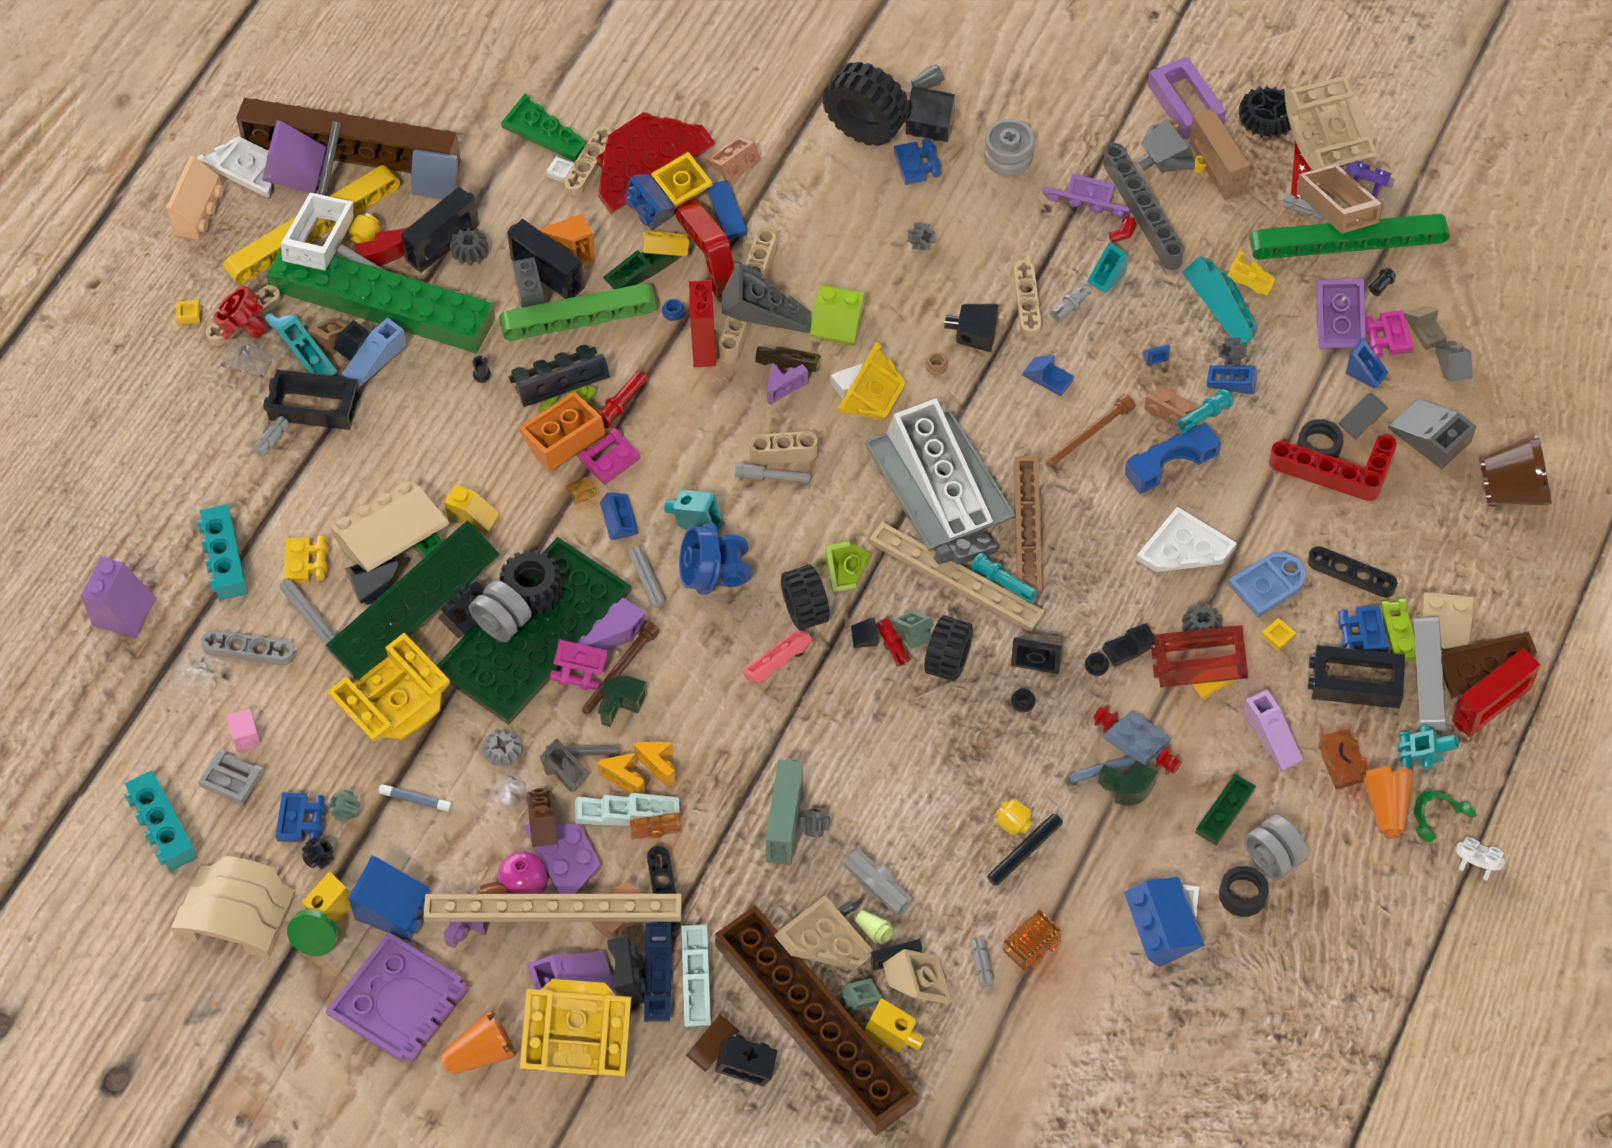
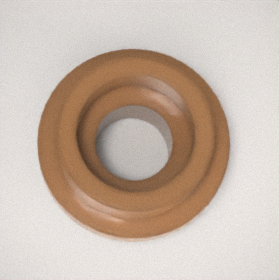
M932 353L925 361V368L931 374H943L948 368V360L941 353Z

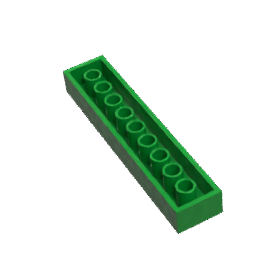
M280 249L266 274L269 285L276 286L280 294L378 324L389 318L401 327L404 332L476 354L495 320L493 303L336 255L332 257L326 270L282 261V251Z

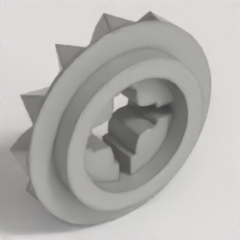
M505 729L499 732L494 730L490 736H486L485 742L482 744V751L489 763L496 766H506L519 758L522 744L514 731L511 733ZM499 741L506 745L505 754L498 748Z

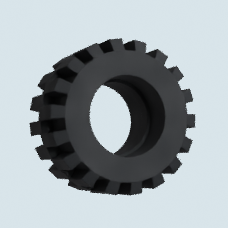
M524 550L523 554L517 552L514 554V558L509 557L506 560L507 564H503L501 568L500 581L510 586L524 599L531 610L532 616L533 613L543 614V610L550 611L552 604L556 605L559 602L558 597L562 595L560 569L556 565L554 558L549 559V554L545 552L540 554L539 550H534V552ZM530 578L542 580L535 587L528 588L520 585L521 582Z
M809 564L782 573L781 589L788 613L794 625L801 631L828 622L830 616L829 603L822 580L816 569Z
M943 615L938 620L926 651L924 661L925 673L952 682L957 680L964 668L972 643L973 625L971 623Z

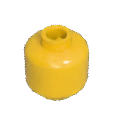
M368 213L358 215L348 229V233L352 237L350 241L353 244L376 240L375 233L382 232L380 221Z
M1017 799L1005 800L994 815L997 817L996 825L1011 836H1017L1020 832L1025 834L1033 823L1029 820L1032 811Z

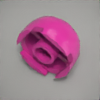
M526 851L515 852L507 856L501 862L498 869V882L507 888L509 894H543L548 885L547 869L542 860L533 853Z

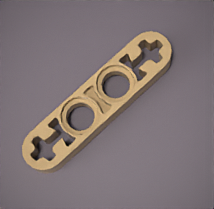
M599 127L593 132L564 180L565 192L569 196L581 195L600 166L595 159L597 156L593 157L588 155V153L595 150L601 154L605 151L606 137L604 136H608L613 132L610 128ZM582 166L590 168L587 172H580L578 169Z
M1020 260L1014 265V284L1020 331L1025 337L1034 338L1039 335L1041 330L1035 269L1030 261ZM1022 269L1027 272L1026 278H1023ZM1028 286L1032 289V291L1029 293H1024L1020 290V288ZM1029 304L1032 305L1035 309L1032 311H1025L1022 307L1024 305ZM1028 319H1032V326L1034 328H1029Z
M268 285L255 293L258 295L257 304L263 306L259 314L260 317L266 315L281 302L280 291L276 286ZM213 322L206 328L205 333L210 345L221 346L242 332L243 329H237L225 340L221 336L224 330Z

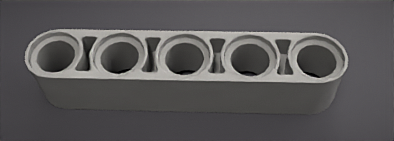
M1439 616L1414 618L1420 728L1422 726H1430L1431 730L1444 731L1446 730V711Z

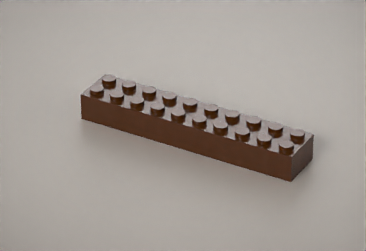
M245 97L236 116L241 138L266 150L270 148L276 121L279 120L326 146L324 156H326L332 123L335 121L341 123L334 161L374 168L385 165L392 171L411 174L413 151L418 149L457 156L458 168L461 162L457 132L449 130H439L426 126L396 123L383 119L378 120L341 112L336 113L322 109L305 108L298 105L293 106Z
M754 905L715 933L716 948L864 1124L877 1136L917 1106V1093L800 957L789 954L774 936L778 930L760 909Z

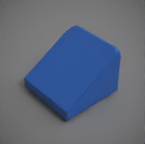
M1170 345L1143 351L1142 356L1146 366L1168 361Z

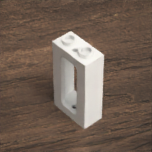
M309 193L281 243L282 261L326 270L353 221V202ZM319 218L336 221L323 247L305 243Z

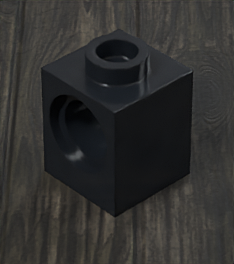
M353 320L340 332L334 350L351 361L371 332Z

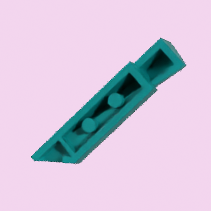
M1199 256L1183 270L1182 274L1231 338H1241L1240 343L1242 344L1249 342L1255 336L1253 331L1257 328V324L1234 281L1227 276L1228 272L1216 268L1213 260Z

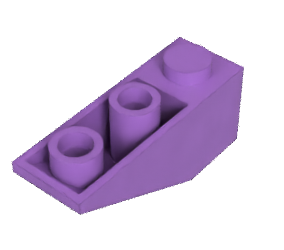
M622 598L618 603H614L609 608L605 617L602 620H597L592 630L586 636H582L577 643L604 650L628 643L638 634L639 627L646 620L645 612L625 598Z

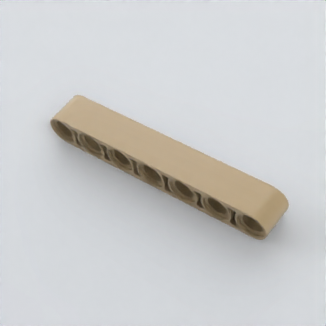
M763 227L757 231L745 264L763 274L762 278L765 281L776 252V233L772 228ZM727 316L719 339V355L723 362L734 363L739 359L751 323Z

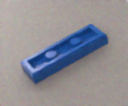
M728 181L713 183L706 191L720 227L727 239L730 240L747 235L746 226Z

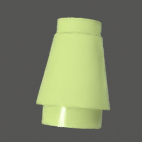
M865 910L861 911L856 917L855 922L874 943L883 945L892 937L894 929L891 927L890 922Z

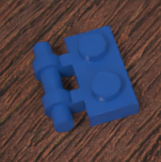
M929 138L922 140V148H917L915 142L894 146V154L905 185L926 181L927 173H932L933 177L941 175V164L939 159H936V149ZM927 157L928 162L922 163L921 158Z
M1380 606L1356 607L1355 616L1350 617L1347 610L1338 612L1339 620L1337 622L1343 634L1341 639L1343 648L1355 649L1356 646H1362V650L1388 651L1389 647ZM1358 627L1359 635H1352L1351 628Z
M282 792L275 836L277 842H302L303 834H310L309 840L315 837L319 841L324 827L322 825V816L326 813L325 797L316 795L314 803L308 802L307 793ZM306 813L313 814L312 823L305 822Z

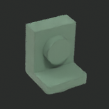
M870 978L846 984L837 997V1001L853 1018L858 1010L877 1006L882 997Z

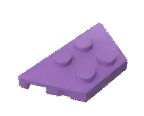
M527 824L524 828L531 841L530 824ZM555 824L557 844L537 846L534 849L544 863L557 893L577 894L579 890L582 891L586 887L588 880L597 874L601 869V864L580 824Z

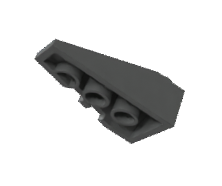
M741 263L736 264L722 293V314L749 323L805 333L811 331V311L793 297L783 295L778 291L779 287L774 283L769 284L762 278L763 274L758 270Z

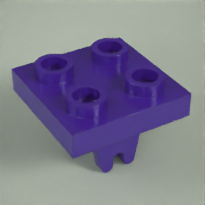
M1356 160L1354 164L1348 163L1345 172L1355 175L1353 178L1359 183L1362 177L1375 182L1371 195L1376 199L1382 185L1393 187L1395 179L1390 177L1392 173L1376 168L1375 172L1369 170L1370 165Z

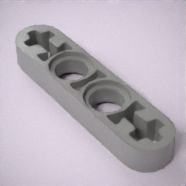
M208 631L201 638L204 651L213 656L276 665H288L295 658L292 644L284 640L221 631ZM213 640H217V643H214L213 646H209V643H212ZM235 642L243 644L242 648L237 651L231 650L230 646ZM259 645L266 647L265 652L261 654L253 652L254 648ZM283 650H287L288 653H284L283 656L279 655Z

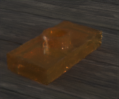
M679 813L630 821L632 840L646 837L660 838L665 834L682 832Z

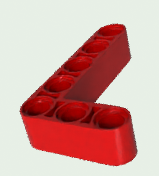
M693 198L677 206L674 213L679 224L704 253L709 278L712 280V289L716 298L722 297L725 286L734 270L730 245L725 233L701 204Z
M1380 435L1376 439L1367 465L1364 468L1286 441H1277L1272 445L1269 465L1276 471L1366 501H1374L1380 495L1394 458L1397 442L1391 435Z

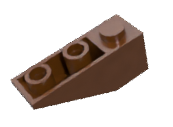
M536 788L532 792H527L532 847L557 844L552 790Z

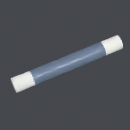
M381 784L379 787V794L450 812L452 808V802Z

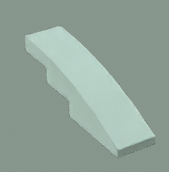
M630 793L629 797L604 795L602 799L577 797L575 800V824L631 826L674 823L680 820L678 797Z
M707 925L681 926L685 1027L710 1026Z

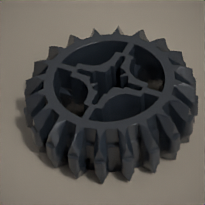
M1268 85L1262 89L1258 86L1256 90L1250 89V92L1244 95L1239 105L1238 115L1241 125L1245 126L1246 131L1252 130V136L1259 134L1260 138L1268 136L1270 140L1272 136H1275L1279 139L1281 134L1287 135L1289 130L1292 131L1286 110L1284 89L1277 90L1276 86L1269 88Z

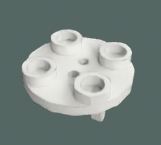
M1466 837L1464 842H1459L1455 848L1456 853L1463 858L1458 870L1463 871L1466 863L1469 862L1486 869L1483 880L1487 881L1491 870H1501L1504 868L1505 859L1502 857L1504 852L1496 847L1487 848L1479 845L1480 842L1476 839Z

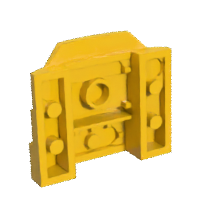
M405 633L385 647L388 657L372 668L359 681L357 680L352 683L345 677L327 691L329 698L372 742L382 738L403 740L421 728L440 711L442 692L450 683V680Z
M552 979L540 990L526 989L519 1069L624 1077L631 997L616 996L606 983Z

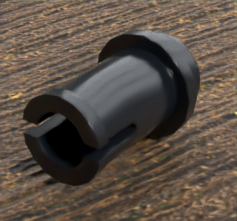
M1390 268L1380 270L1379 276L1368 286L1370 288L1369 291L1375 296H1380L1389 284L1395 282L1396 274Z
M476 356L472 361L474 366L473 378L479 383H485L490 379L491 371L487 366L486 357Z

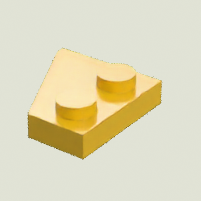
M1239 250L1227 276L1238 284H1244L1252 288L1258 294L1268 296L1275 278L1268 272H1265L1256 262H1253L1252 265L1243 258L1245 253Z

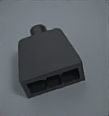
M999 304L961 305L959 316L946 315L944 328L957 330L956 342L958 344L992 352Z

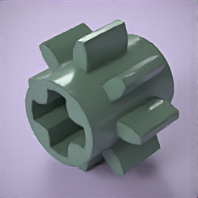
M343 789L342 794L335 793L329 802V810L332 811L331 815L335 816L336 820L345 823L347 818H355L360 809L358 797L354 796L353 792Z

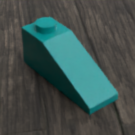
M296 316L277 330L280 338L308 373L333 376L337 373V370Z

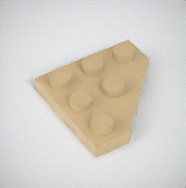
M826 895L774 935L791 956L852 970L858 969L869 960L873 951Z

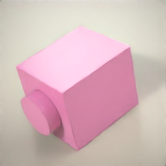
M250 708L226 715L236 751L250 750L257 745H261Z

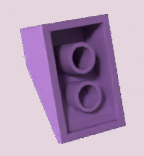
M1364 279L1318 280L1315 284L1319 349L1355 348L1361 339L1366 340Z

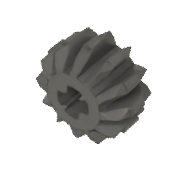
M469 227L467 231L459 229V235H453L450 242V250L454 260H459L461 265L467 262L471 266L472 262L479 264L480 259H486V252L489 249L488 242L484 233H480L478 228L474 231H471Z
M1197 603L1195 608L1189 607L1186 614L1182 617V630L1184 633H1187L1188 640L1195 638L1197 644L1200 640H1204L1206 644L1210 642V639L1216 641L1218 634L1223 629L1222 615L1217 614V607L1209 609L1208 603L1204 607Z

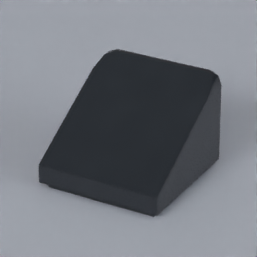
M875 617L851 625L853 648L878 646Z

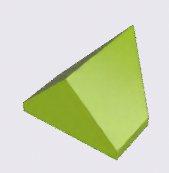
M850 541L825 545V564L832 591L837 592L857 588L856 585L872 554Z

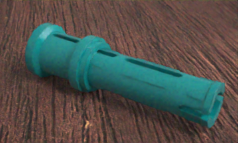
M1220 389L1214 397L1206 398L1200 407L1176 421V427L1184 424L1178 431L1186 433L1208 417H1216L1221 413V410L1231 408L1233 406L1232 395L1227 390Z
M984 553L978 554L971 564L973 572H979L989 581L999 583L1029 604L1036 599L1037 596L1034 594H1038V591L1009 574L999 562L994 563Z

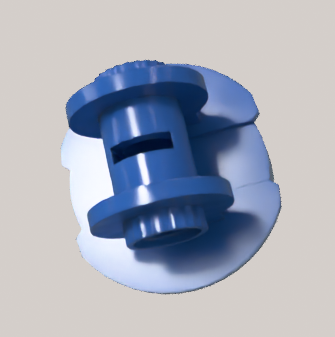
M705 523L702 527L692 526L688 528L680 548L679 573L681 582L686 589H696L701 595H708L713 590L715 584L725 587L740 586L748 582L753 575L752 568L742 562V556L749 549L748 541L744 537L736 535L717 537V527L712 523Z

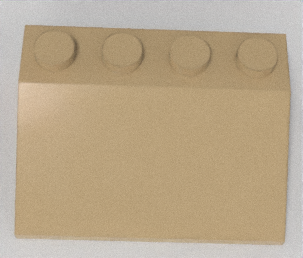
M410 480L400 483L393 491L378 496L376 501L369 505L359 507L350 516L340 518L330 529L340 550L369 572L449 525V522L424 491Z

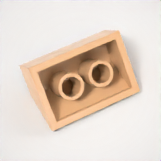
M192 156L189 157L166 208L174 235L200 240L202 233L207 230L210 216L215 213L217 200L222 197L224 187L221 185L220 177L217 173Z

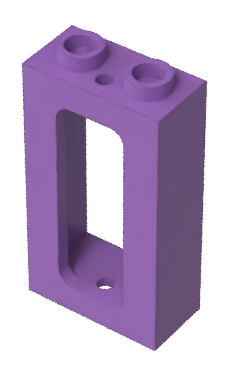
M1185 57L1149 71L1148 87L1168 116L1174 120V125H1179V132L1187 140L1190 139L1193 115L1171 86L1172 83L1186 78L1208 110L1213 108L1223 125L1226 111L1190 59Z

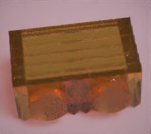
M1038 910L1022 926L1016 929L1011 936L1005 939L1003 952L1015 964H1018L1023 971L1030 966L1034 968L1042 961V955L1047 950L1052 952L1059 946L1062 930L1041 910Z

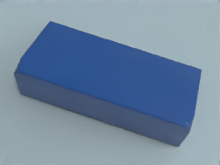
M607 492L600 501L610 540L637 535L639 532L628 494Z

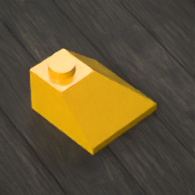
M689 152L651 174L652 178L675 207L713 185L712 181Z

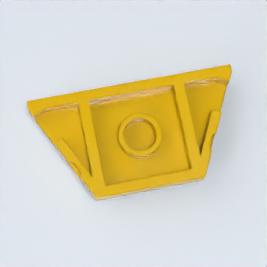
M876 342L837 407L836 411L838 413L882 421L889 414L906 382L901 374L896 371L891 359H886L880 350L882 348L880 343Z

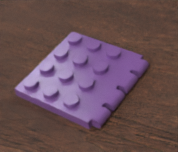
M388 932L328 1007L326 1014L398 1061L402 1062L406 1059L409 1062H413L423 1049L418 1040L427 1044L439 1028L433 1021L435 1020L442 1024L454 1009V1006L448 1001L450 1000L457 1004L468 988L462 984V977Z

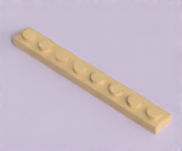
M884 522L879 525L869 538V544L1030 633L1035 630L1044 617V610L1031 603H1027L1019 596L960 564L957 565L955 562L949 561L938 565L933 559L935 550L928 551L924 544Z

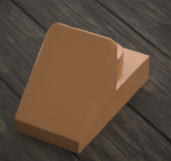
M334 317L311 326L309 331L320 349L335 355V344L340 332L348 323Z

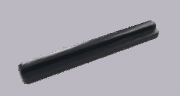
M1051 814L987 875L990 883L994 886L999 885L1063 824L1058 814Z

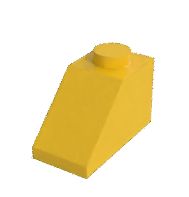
M457 484L454 485L444 502L447 518L460 523H465L468 520L476 529L488 534L500 516L499 512L477 492Z

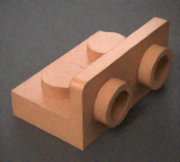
M738 136L706 160L709 167L721 171L724 179L730 183L757 164L761 158L755 142Z
M1159 385L1152 395H1147L1144 410L1148 411L1152 416H1157L1168 422L1171 426L1176 427L1178 419L1194 411L1199 406Z

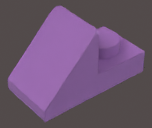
M774 363L772 364L767 386V402L769 405L808 384V370L802 364L796 368H791L783 375Z
M450 922L444 932L446 945L456 948L459 941L462 942L465 939L468 928L485 935L483 923Z

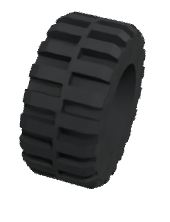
M862 62L845 64L837 71L823 92V107L825 113H828L829 120L833 121L835 127L843 131L844 135L854 138L856 142H864L865 145L870 146L874 144V146H879L890 142L909 116L910 106L906 92L902 91L899 82L893 80V76L889 73L886 74L879 67H873V64H863Z

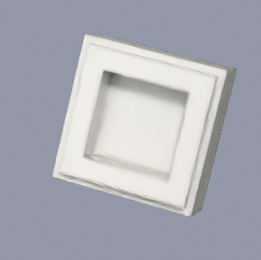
M555 157L546 171V177L564 183L574 163Z

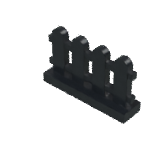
M581 345L575 349L576 353L568 355L565 352L556 354L554 361L547 363L545 360H537L533 363V368L525 370L523 367L514 368L511 371L512 375L508 376L510 383H516L515 390L519 394L522 406L526 407L610 378L605 356L603 354L595 356L597 354L595 347L589 348L588 345Z

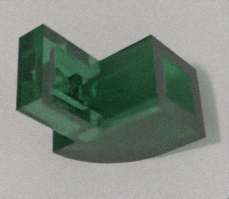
M617 676L608 680L601 688L602 702L598 709L601 724L611 727L620 708L638 714L648 694L647 682L631 676Z
M1135 761L1127 775L1104 764L1099 772L1098 784L1105 790L1116 793L1115 803L1131 806L1141 803L1148 797L1156 784L1158 772L1138 761Z

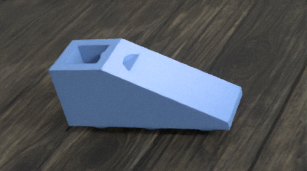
M386 318L371 331L343 371L342 377L357 379L359 387H361L407 346L404 330L389 318Z

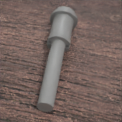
M741 461V464L736 463L735 477H739V480L742 478L758 480L770 478L804 483L810 482V474L764 469V466L743 464V461Z

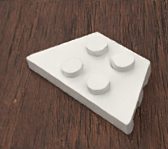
M236 137L227 144L214 148L215 152L205 157L203 155L197 157L199 161L214 172L266 198L270 197L272 183L262 181L268 150L241 137Z

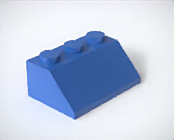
M1179 877L1145 881L1124 892L1149 961L1162 967L1205 946Z

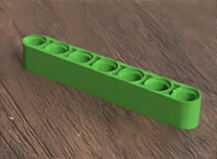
M639 284L508 310L500 314L499 321L504 339L513 341L649 314L656 310L657 303L652 286L649 284Z

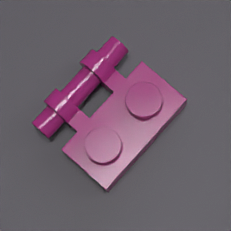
M1402 310L1380 313L1379 321H1373L1372 316L1365 317V334L1368 335L1370 340L1368 345L1378 358L1383 356V348H1388L1389 355L1412 353L1413 344ZM1383 331L1384 337L1378 338L1377 332Z
M559 639L553 663L562 666L561 672L551 670L549 680L558 681V684L565 686L566 684L576 685L582 690H587L588 688L596 690L599 681L591 679L592 673L602 675L607 650ZM570 669L582 670V677L569 674Z

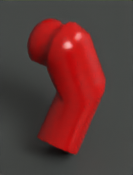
M1124 217L1121 228L1109 232L1111 243L1132 237L1136 228V221L1133 217Z

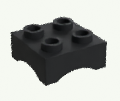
M628 936L607 940L608 949L615 959V972L612 978L614 990L622 993L623 997H631V1005L644 1003V993H647L648 989L645 977L641 975V969L645 968L642 954H638L636 944H632Z

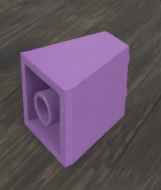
M277 120L262 181L308 193H315L316 186L320 185L322 176L320 169H323L326 146L286 123Z
M102 556L81 594L82 601L93 626L136 638L156 600V597L123 562Z

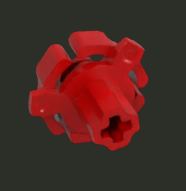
M245 285L238 287L234 292L225 297L218 306L221 313L217 311L213 316V322L224 330L221 336L225 340L240 328L252 338H258L267 328V322L259 316L263 306L257 304L258 295Z

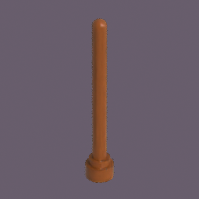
M1123 394L1116 399L1114 408L1046 460V464L1049 467L1054 466L1118 415L1129 414L1136 407L1132 398L1127 394Z

